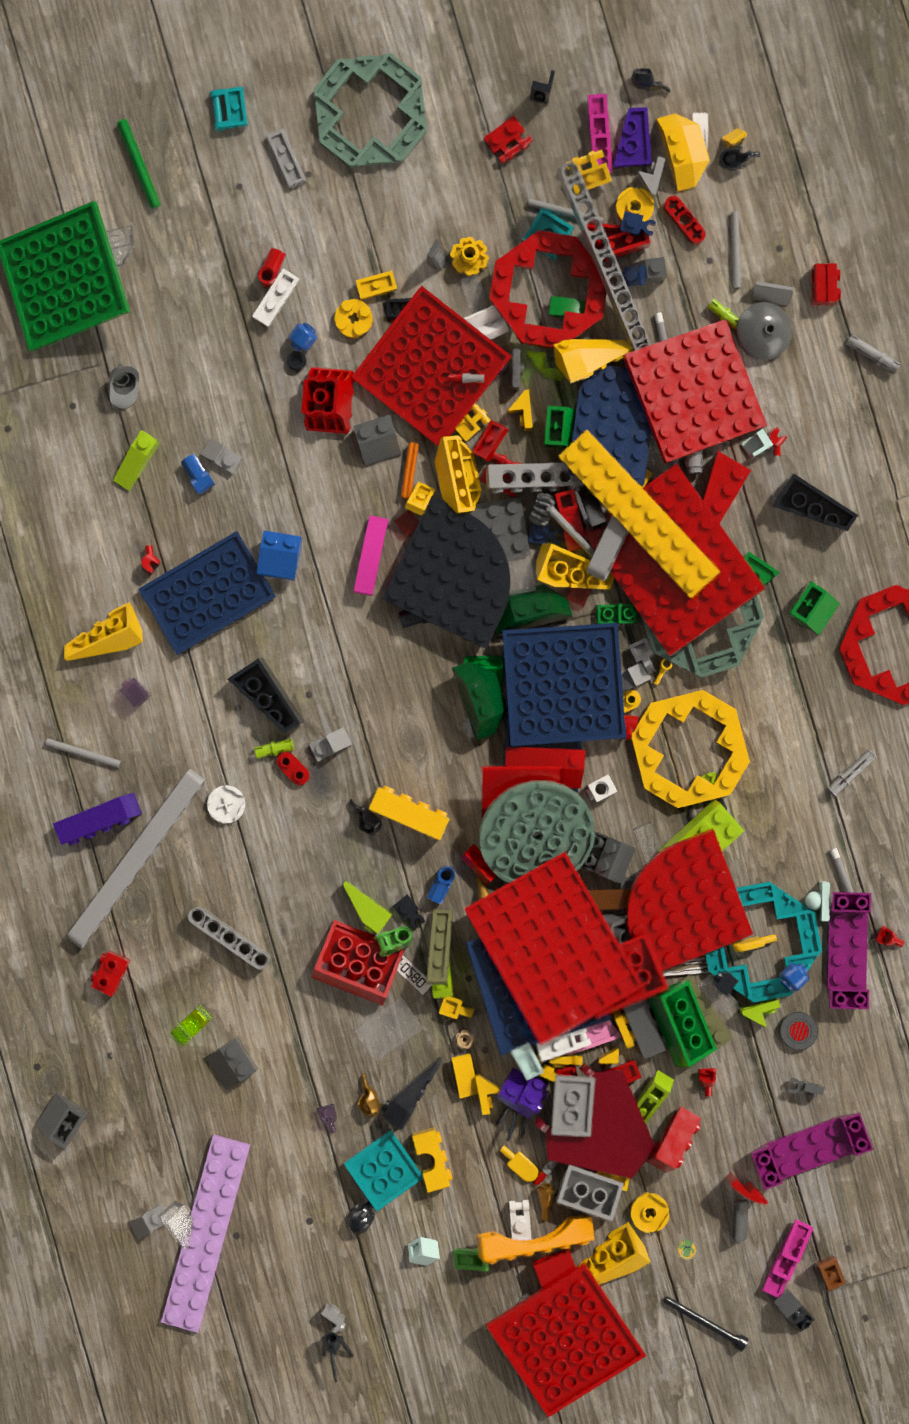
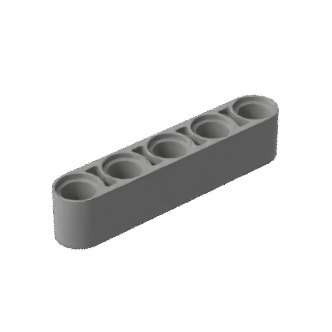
M613 515L587 568L588 574L603 581L608 577L629 533Z
M195 907L189 912L188 919L193 925L253 967L263 969L269 964L270 955L265 950L205 908ZM194 911L202 913L203 918L201 921L194 919ZM216 922L218 924V931H211L209 923ZM226 933L234 935L232 943H228L225 940ZM241 944L249 945L250 952L248 954L241 952ZM257 955H263L266 958V963L263 965L256 962Z

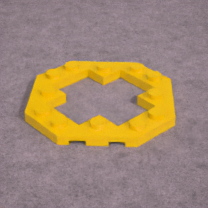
M704 690L650 703L632 733L631 740L644 789L676 808L731 795L750 763L736 709ZM694 707L725 726L716 743L731 751L732 754L714 785L697 775L688 791L655 773L664 755L649 747L648 744L666 714L684 723Z

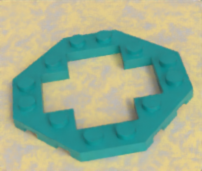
M770 881L736 887L743 906L773 901L777 920L795 916L802 953L783 957L785 968L790 963L797 965L801 963L809 971L812 963L822 952L815 912ZM724 946L705 954L708 971L713 975H716L719 971L723 972L724 969L739 980L733 989L752 1002L791 996L794 993L793 990L791 992L788 991L780 983V977L750 982L747 964L727 967Z

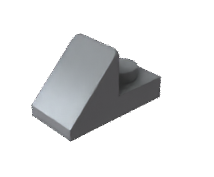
M658 157L656 162H652L651 174L638 171L637 174L641 185L650 193L653 200L657 193L666 158Z
M211 438L200 454L231 474H234L243 459L226 448L225 445Z
M643 662L621 672L623 692L651 679Z
M343 727L309 745L317 761H320L352 745Z
M162 1203L128 1222L138 1239L152 1234L154 1230L171 1222L172 1219Z

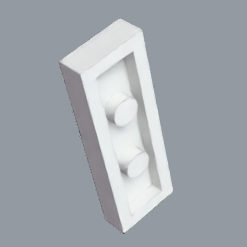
M283 268L252 317L269 328L298 284L299 278Z

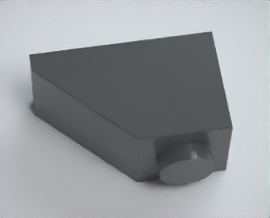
M664 257L645 259L625 266H645V284L665 281L667 276Z

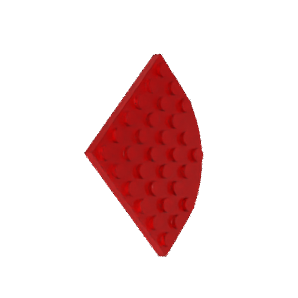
M713 828L676 842L657 853L642 868L633 883L627 902L628 932L631 939L644 934L647 935L662 971L753 935Z

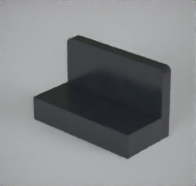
M551 70L548 84L532 82L531 101L548 105L554 82V70Z
M574 490L589 531L591 532L608 525L600 502L593 493L589 492L580 496L578 490Z

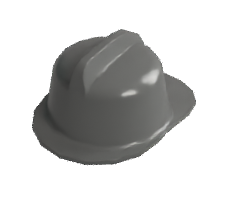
M118 364V367L114 368L109 375V398L111 403L117 408L124 409L130 407L138 396L139 373L131 366Z

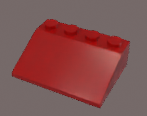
M482 766V819L492 802L510 788L533 781H549L560 784V766Z
M334 920L311 978L383 1006L405 949L389 956L381 957L378 942L374 940L375 935Z
M646 934L620 944L644 988L596 1014V1020L668 991V984Z

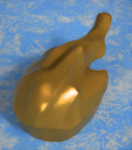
M364 1073L362 1075L363 1084L361 1088L365 1094L362 1093L357 1106L366 1117L370 1118L378 1115L381 1102L378 1099L377 1092L367 1083L366 1074Z

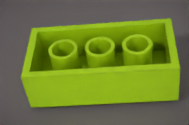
M714 799L663 845L658 852L676 842L711 828L714 829L723 851L744 830L721 803Z

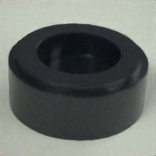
M294 351L287 358L288 366L293 371H301L306 366V357L302 352Z

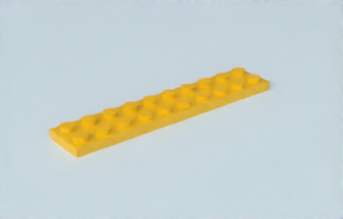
M588 430L559 455L564 464L690 598L720 572Z

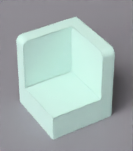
M763 429L742 443L750 459L755 458L773 445Z
M419 1237L408 1243L411 1263L428 1266L440 1259L438 1242L436 1240Z

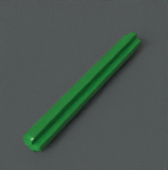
M121 119L117 122L118 129L151 209H156L161 206V202L128 120Z

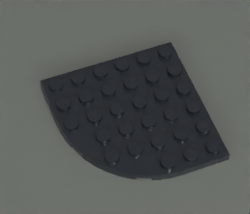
M432 496L382 600L487 649L503 616L509 598L510 570L506 554L497 537L483 522L467 512L456 513L448 503Z

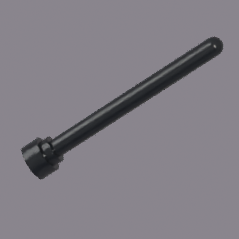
M664 1297L663 1302L666 1305L731 1341L734 1348L740 1352L745 1349L749 1340L748 1337L742 1334L734 1335L672 1298Z

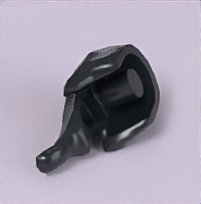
M637 68L633 70L631 82L634 87L649 92L657 89L671 92L670 88L663 85L662 82H655L650 68Z
M729 147L720 152L718 163L725 170L743 169L746 165L741 163L753 157H760V152L748 150L746 153H741L740 150L743 147Z
M350 799L354 812L362 816L359 817V830L369 835H375L381 830L382 822L380 817L372 810L356 805L353 799Z
M369 1200L360 1209V1204L357 1203L350 1214L349 1228L355 1234L365 1233L375 1218V1213L370 1214V1209L373 1206Z

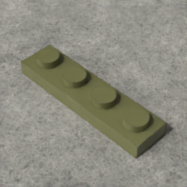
M433 909L427 976L428 984L447 985L453 910Z
M688 974L676 983L685 980L690 981L715 1046L718 1049L733 1038L693 978Z

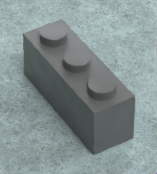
M648 999L623 1009L644 1059L666 1051L664 1047L666 1040L662 1034L659 1035L657 1027L659 1025L656 1017L651 1016L649 1010L652 1007Z

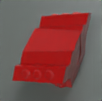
M316 367L310 369L308 378L304 379L301 413L304 414L306 431L348 434L351 429L349 420L352 417L351 408L354 394L352 384L355 381L351 378L354 374L352 370Z

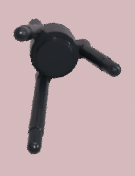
M506 1105L499 1119L497 1120V1126L501 1123L506 1113L510 1109L508 1105ZM512 1108L510 1111L514 1112L506 1139L508 1142L511 1139L518 1114H520ZM523 1115L521 1124V1139H524L526 1127V1117H524Z
M330 1332L322 1337V1356L326 1355V1350L329 1352L334 1382L337 1383L334 1353L339 1350L341 1344L350 1357L354 1355L344 1342L342 1335L338 1336L337 1333Z

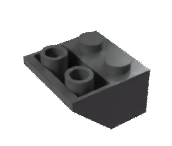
M595 831L592 851L581 867L615 882L622 883L636 848Z
M56 1092L36 1126L49 1140L65 1149L71 1143L89 1112Z

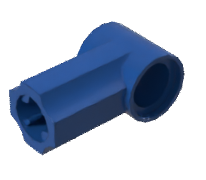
M195 454L189 455L180 462L199 495L215 485Z
M444 865L439 869L427 898L439 904L443 903L455 878L453 867ZM449 870L452 873V877L447 880L443 879L441 872Z

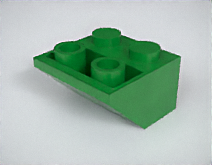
M547 406L544 437L545 448L567 449L571 445L576 409Z
M810 581L806 584L787 615L819 636L840 603L828 591Z

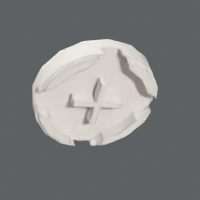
M229 785L214 789L207 800L209 814L214 820L223 824L238 820L243 815L246 807L242 792Z

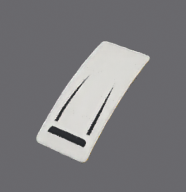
M693 113V122L700 125L707 149L708 114Z

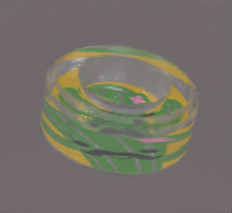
M683 1240L678 1244L677 1252L683 1260H692L697 1254V1247L693 1241Z

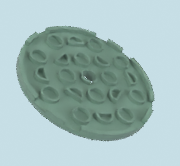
M549 781L523 783L502 793L488 807L479 830V843L485 862L499 878L508 883L563 852H566L576 871H578L589 857L595 839L593 817L585 801L570 788ZM541 831V837H532V834Z

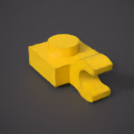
M449 996L443 998L439 1014L458 1019L459 1014L472 1018L474 1009L462 1006L463 1000Z

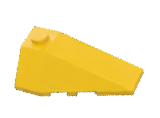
M571 339L554 344L555 365L570 383L592 376L594 370L598 368L602 370L607 367L606 364L610 361L616 362L622 359L624 354L633 351V348L626 340Z

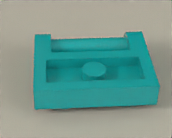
M243 86L209 92L213 102L215 131L248 126ZM221 97H225L228 121L222 120Z

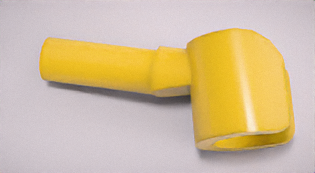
M665 659L661 661L659 665L660 671L654 684H659L663 674L672 667V662L666 668L663 666Z

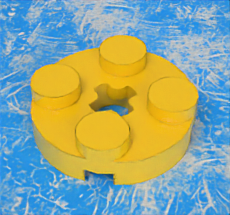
M627 188L617 199L615 206L616 214L621 221L625 211L644 215L642 221L646 222L653 213V198L643 188ZM632 202L633 204H639L638 211L631 210L630 204Z
M357 299L345 300L335 312V323L343 336L356 339L369 332L373 324V316L370 307L363 301ZM356 314L359 321H355L352 324L349 316Z
M645 1192L633 1201L630 1215L634 1225L639 1230L651 1233L665 1227L669 1220V1208L666 1201L660 1195ZM653 1208L655 1215L646 1217L647 1213L645 1210Z

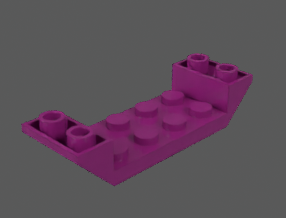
M832 892L827 941V993L830 1009H869V990L866 989L868 912L871 913V893Z
M854 1113L837 1116L766 1142L751 1152L764 1190L783 1184L782 1180L850 1154L858 1156L874 1149L861 1114Z

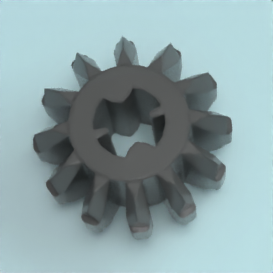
M539 493L531 509L529 520L536 525H547L551 515L546 509L550 505L555 506V498L547 493Z

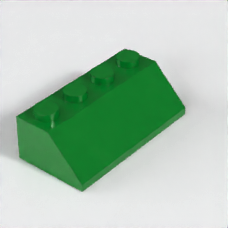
M689 980L669 985L668 991L648 998L662 1035L666 1040V1045L674 1065L677 1067H691L717 1050Z

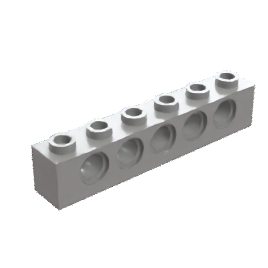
M564 463L496 464L486 466L487 490H492V493H503L505 489H511V493L523 492L522 489H530V492H541V489L549 488V492L560 491V488L579 491V488H585L586 486L577 476L567 475L568 467ZM541 473L548 475V483L542 482L540 478ZM560 473H565L567 475V482H562L560 480ZM503 474H508L511 477L510 484L503 482ZM522 474L529 475V483H524L522 481Z

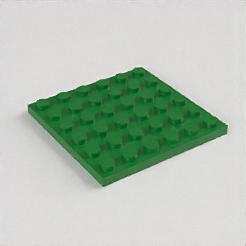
M91 201L0 240V258L29 351H36L131 312L96 201Z

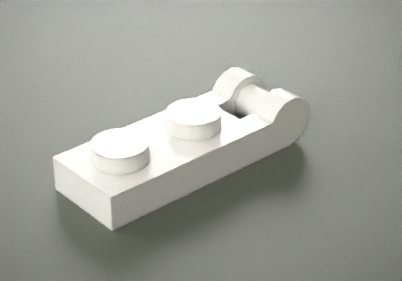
M587 1028L556 1037L542 1046L540 1043L535 1044L540 1061L591 1045L590 1038H587L586 1035ZM579 1035L580 1041L576 1042L574 1036Z
M509 1201L512 1239L531 1240L529 1201ZM516 1210H523V1214L516 1215Z

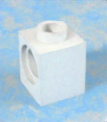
M608 774L588 784L587 787L589 789L586 790L590 800L594 799L595 802H599L617 792ZM600 783L605 786V792L602 795L597 794L595 791L596 785Z

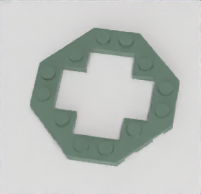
M392 53L373 57L372 55L362 56L355 59H337L314 88L320 144L350 168L404 162L427 133L421 76ZM381 71L408 93L397 106V109L411 120L389 148L373 136L361 151L333 129L343 117L344 112L330 101L352 74L368 85L376 74Z
M755 596L740 607L745 623L727 629L732 648L697 659L691 642L672 656H669L644 619L643 622L653 653L700 677H705L739 666L764 615L758 596Z

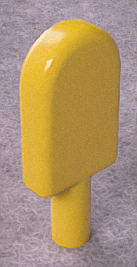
M773 934L739 940L732 943V950L743 952L764 947L765 944L777 942V937Z
M505 1145L500 1148L499 1151L509 1159L507 1166L522 1180L532 1182L537 1178V1166L522 1152L517 1151L514 1154Z

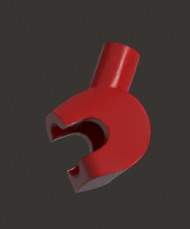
M778 427L773 428L767 433L773 444V456H781V445L787 439L786 435L778 438L777 434L780 431Z
M148 545L145 546L146 555L142 558L141 563L144 571L152 575L154 569L151 565L155 564L159 567L161 561L154 556L153 546Z
M625 715V739L629 740L632 738V732L637 727L638 716Z
M883 925L875 941L882 945H896L900 948L905 943L897 938L895 932Z
M716 1068L698 1069L699 1083L704 1087V1095L707 1097L712 1096V1087L716 1082Z

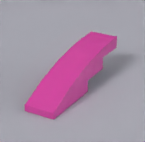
M607 93L587 95L591 151H603L604 157L597 159L598 164L606 163L609 173H611V136L609 131Z
M371 515L369 517L354 593L373 596L389 519Z
M795 1219L770 1268L761 1289L762 1291L777 1298L783 1294L787 1281H790L797 1263L801 1260L814 1227Z

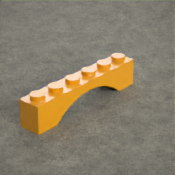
M587 1214L569 1216L552 1232L532 1240L510 1239L495 1231L476 1234L478 1256L486 1263H495L497 1259L501 1258L505 1260L515 1259L516 1255L521 1254L523 1256H531L536 1251L551 1252L552 1248L556 1247L566 1249L570 1248L571 1244L576 1243L577 1245H586L589 1243L588 1241L595 1240L592 1217Z

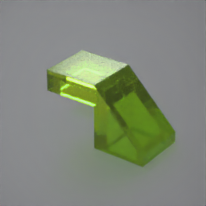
M527 351V359L543 379L563 381L564 374L560 369L545 368L546 352Z
M200 1004L170 1033L184 1046L213 1017Z

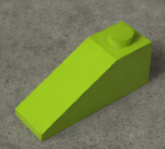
M141 430L130 446L113 481L130 491L161 443Z
M346 880L343 885L358 915L365 924L364 928L372 934L374 932L379 934L392 916V913Z
M659 1070L649 1080L636 1101L645 1123L650 1120L670 1094L674 1082L672 1078Z

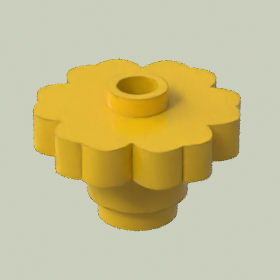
M472 237L461 238L460 244H454L450 253V257L453 259L452 267L456 269L458 274L465 273L467 277L477 276L479 270L486 269L489 257L486 254L487 247L481 240L474 241Z

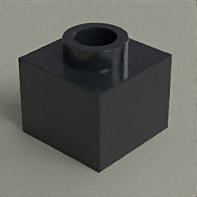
M725 969L723 972L719 971L713 978L715 981L713 985L726 996L739 982Z

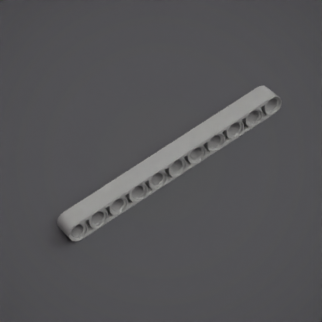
M564 163L558 168V177L625 338L633 348V351L651 345V342L581 173L575 163ZM566 166L570 167L572 170V175L570 177H567L564 174V169ZM573 185L579 187L580 192L578 195L572 193ZM581 203L587 206L585 214L580 212L579 207ZM589 221L593 222L595 225V229L593 232H590L587 229V224ZM597 239L602 242L600 250H597L594 245ZM605 257L608 258L610 262L608 268H605L602 265V260ZM613 275L617 278L615 286L610 284V278ZM620 293L625 298L622 304L617 301V296ZM627 311L632 314V319L629 322L624 317ZM635 329L639 331V337L636 340L632 337V332Z
M191 768L187 771L67 934V939L81 949L87 944L201 789L206 779Z

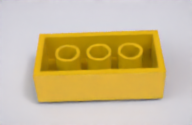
M385 785L383 788L378 787L369 807L370 810L433 838L441 839L449 821V818L446 817V812L439 809L436 812L429 809L430 805L421 801L418 804L411 801L412 797L403 793L400 796L394 794V789Z

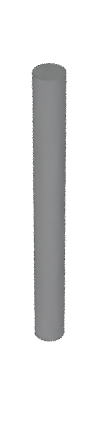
M529 199V207L543 208L549 212L575 218L572 209ZM599 217L600 222L602 224L603 217Z
M733 211L731 212L733 288L738 289L741 288L739 212Z
M550 505L546 511L592 558L595 550Z
M49 738L46 740V746L116 768L120 767L121 761Z

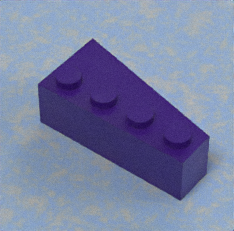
M131 793L55 822L53 826L60 844L68 843L71 846L79 843V838L85 837V839L96 836L95 832L101 830L104 833L112 830V826L115 824L119 826L130 822L129 819L141 815L142 812L135 794Z

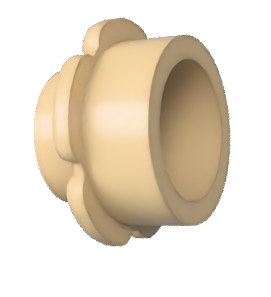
M462 1030L461 1033H457L455 1037L457 1046L461 1049H469L472 1046V1042H474L473 1034H470L468 1030Z

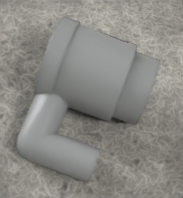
M703 450L679 458L685 459L687 474L702 473ZM679 459L671 461V467L676 463L679 466Z

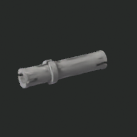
M853 334L845 344L871 359L878 367L882 366L893 374L897 372L901 363L887 356L886 352L882 353Z
M868 749L844 773H840L838 775L839 778L827 790L836 797L846 786H850L852 784L851 781L877 756ZM865 761L855 772L853 771L859 764ZM850 774V777H848L841 785H839V783Z

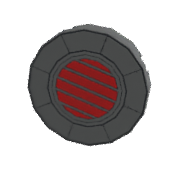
M795 1011L783 1018L780 1023L779 1033L785 1045L794 1050H804L815 1043L818 1037V1026L812 1016L805 1012Z

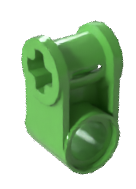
M403 926L376 935L374 940L378 942L381 950L380 956H389L410 947L412 944L411 930ZM406 935L408 939L402 941L399 939V936Z

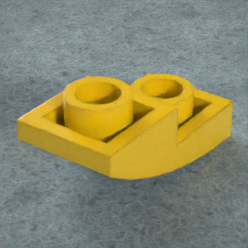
M470 1053L452 1057L459 1098L477 1095L478 1088Z

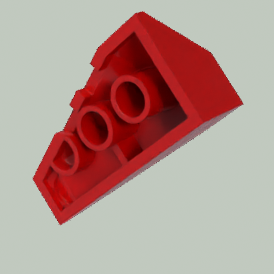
M506 747L505 766H560V784L568 788L581 789L585 768V750Z

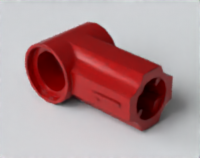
M271 248L263 267L258 272L259 282L264 288H271L286 257V254L281 250ZM265 274L272 276L269 281H264L262 277Z

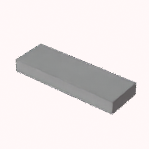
M284 129L267 135L266 139L289 190L307 182Z

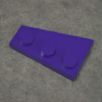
M648 107L628 108L613 168L651 166Z

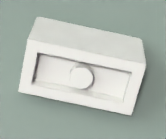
M490 306L464 318L489 339L509 332L507 324L495 306Z

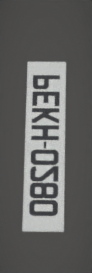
M402 956L397 971L423 995L432 984H428L427 977L406 957Z

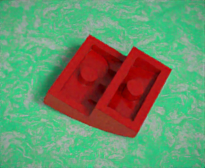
M731 1172L725 1177L730 1185L746 1198L763 1205L769 1203L751 1181L743 1185Z

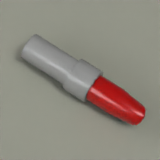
M467 373L448 375L447 380L463 383L484 382L485 376Z
M550 1160L548 1164H545L533 1184H541L550 1175L558 1162Z

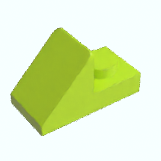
M775 998L740 1008L739 1010L744 1016L767 1027L763 1012L771 1014L776 1012V1008L781 1006L779 1000Z

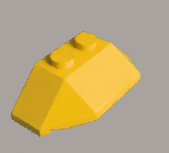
M675 113L657 118L656 121L677 192L696 187L710 161L700 125Z
M449 436L441 438L435 458L442 499L456 513L471 512L475 510L482 492L475 457L468 446L461 441L460 436Z

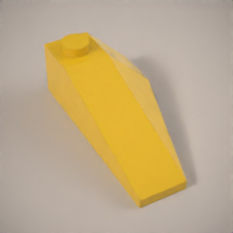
M549 543L542 544L536 560V580L553 587L611 589L615 577L611 571L605 581L588 574L587 568L591 560Z
M128 602L108 613L109 617L104 621L94 623L95 627L88 633L82 632L64 646V659L70 661L127 650L142 643V628L131 603Z
M629 1222L613 1230L608 1235L609 1238L602 1245L599 1244L595 1248L596 1251L590 1258H585L582 1262L587 1264L599 1284L633 1273L651 1263L644 1244Z

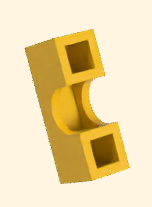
M435 1127L413 1133L412 1137L417 1155L428 1153L435 1159V1164L431 1168L423 1170L427 1191L432 1192L450 1187V1180H453L450 1168L446 1169L445 1162L448 1159L445 1150L441 1151L439 1143H442L440 1131L436 1132Z

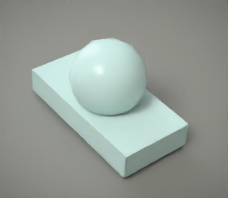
M819 881V892H810L805 899L806 906L809 909L819 910L818 920L829 921L830 883L826 881Z
M529 1043L511 1051L526 1081L544 1072Z

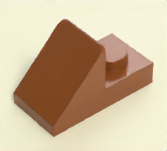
M831 1255L815 1263L828 1291L846 1284L836 1257Z

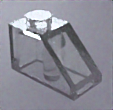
M175 1200L158 1217L176 1243L186 1249L189 1246L193 1218L189 1214L191 1212L189 1207L185 1203L180 1204Z

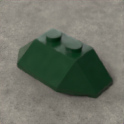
M542 584L510 592L507 606L496 629L498 636H501L503 630L529 629L573 618L568 599L547 585Z
M470 661L453 667L452 671L476 741L495 734L508 710L496 673Z

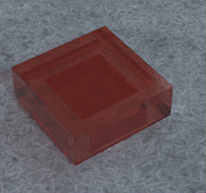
M407 510L394 521L405 536L414 531L419 524V521L410 510Z
M571 588L567 600L584 607L591 589Z

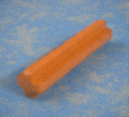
M411 442L408 444L401 498L409 499L412 494L419 447L417 443Z

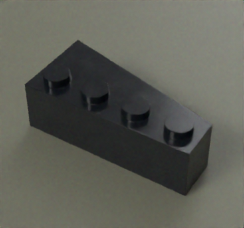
M794 473L791 474L771 507L842 531H848L858 517V514Z
M264 658L256 659L227 679L283 733H288L304 723V720Z

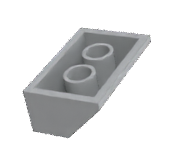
M568 1165L554 1203L607 1222H612L624 1183Z

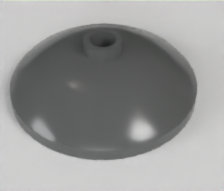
M759 302L749 306L741 314L737 323V338L740 346L749 356L759 360H770L781 355L790 343L792 336L791 323L787 314L779 306L769 302ZM768 326L771 327V332L767 331Z

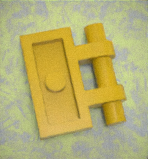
M593 150L588 152V155L580 158L577 156L569 161L577 165L587 190L612 181L607 164L599 165L597 159L604 157L602 150L596 152ZM591 162L592 168L583 171L581 165ZM573 185L575 194H578L580 192L579 187Z
M477 404L471 409L476 415L471 418L467 414L456 429L466 442L481 430L476 424L478 421L481 420L484 425L491 421L487 416V412Z

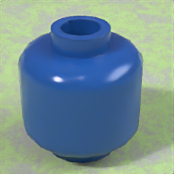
M306 322L304 324L298 323L289 334V339L292 342L290 346L298 352L300 350L308 351L317 339L315 334L317 331Z
M790 963L780 973V983L790 992L792 990L799 991L809 980L806 974L808 972L807 968L801 963L798 965Z

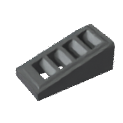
M437 239L427 254V263L437 271H441L449 258V254L441 241Z

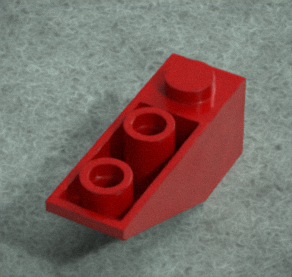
M574 489L556 493L554 498L557 511L585 540ZM562 528L567 550L582 549Z

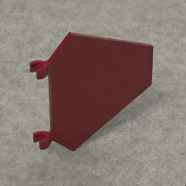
M583 1063L579 1068L580 1071L587 1077L595 1078L591 1137L551 1134L552 1124L548 1125L541 1117H538L534 1123L546 1134L547 1158L555 1162L632 1179L656 1150L655 1144L623 1070L594 1072L588 1065Z

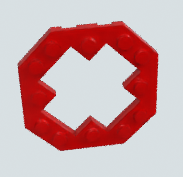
M539 230L495 261L489 301L501 314L502 319L512 329L521 344L554 349V344L577 338L588 328L603 319L607 292L593 258L576 236ZM536 251L573 257L570 276L589 279L584 314L565 311L562 329L526 324L527 304L509 302L514 267L533 270Z
M896 584L859 599L838 649L852 684L888 698L900 705H905L909 703V682L896 687L890 670L871 676L858 644L859 640L875 634L868 617L872 614L902 603L909 619V590Z

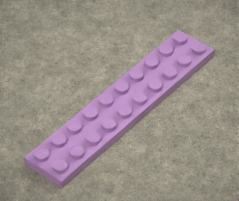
M213 1134L161 1323L199 1332L251 1144Z

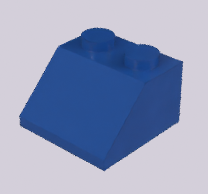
M264 530L260 545L257 575L295 581L302 549V537Z

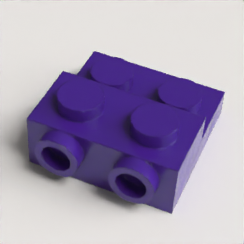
M513 1067L496 1098L529 1119L533 1113L537 1115L542 1107L540 1101H544L549 1091L546 1089L549 1084L536 1076L526 1081L523 1073Z

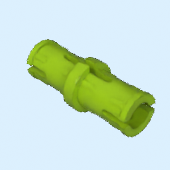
M714 298L707 309L717 315L720 321L727 320L728 325L737 332L739 318L731 312L730 308H725Z
M292 738L278 742L271 741L270 744L254 747L257 759L271 755L278 756L279 753L295 750Z

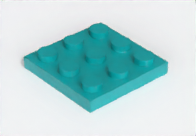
M391 1129L344 1162L345 1167L376 1211H379L424 1178Z

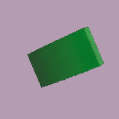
M551 296L548 316L564 320L565 311L584 314L585 301Z
M634 604L596 605V624H636L637 609Z

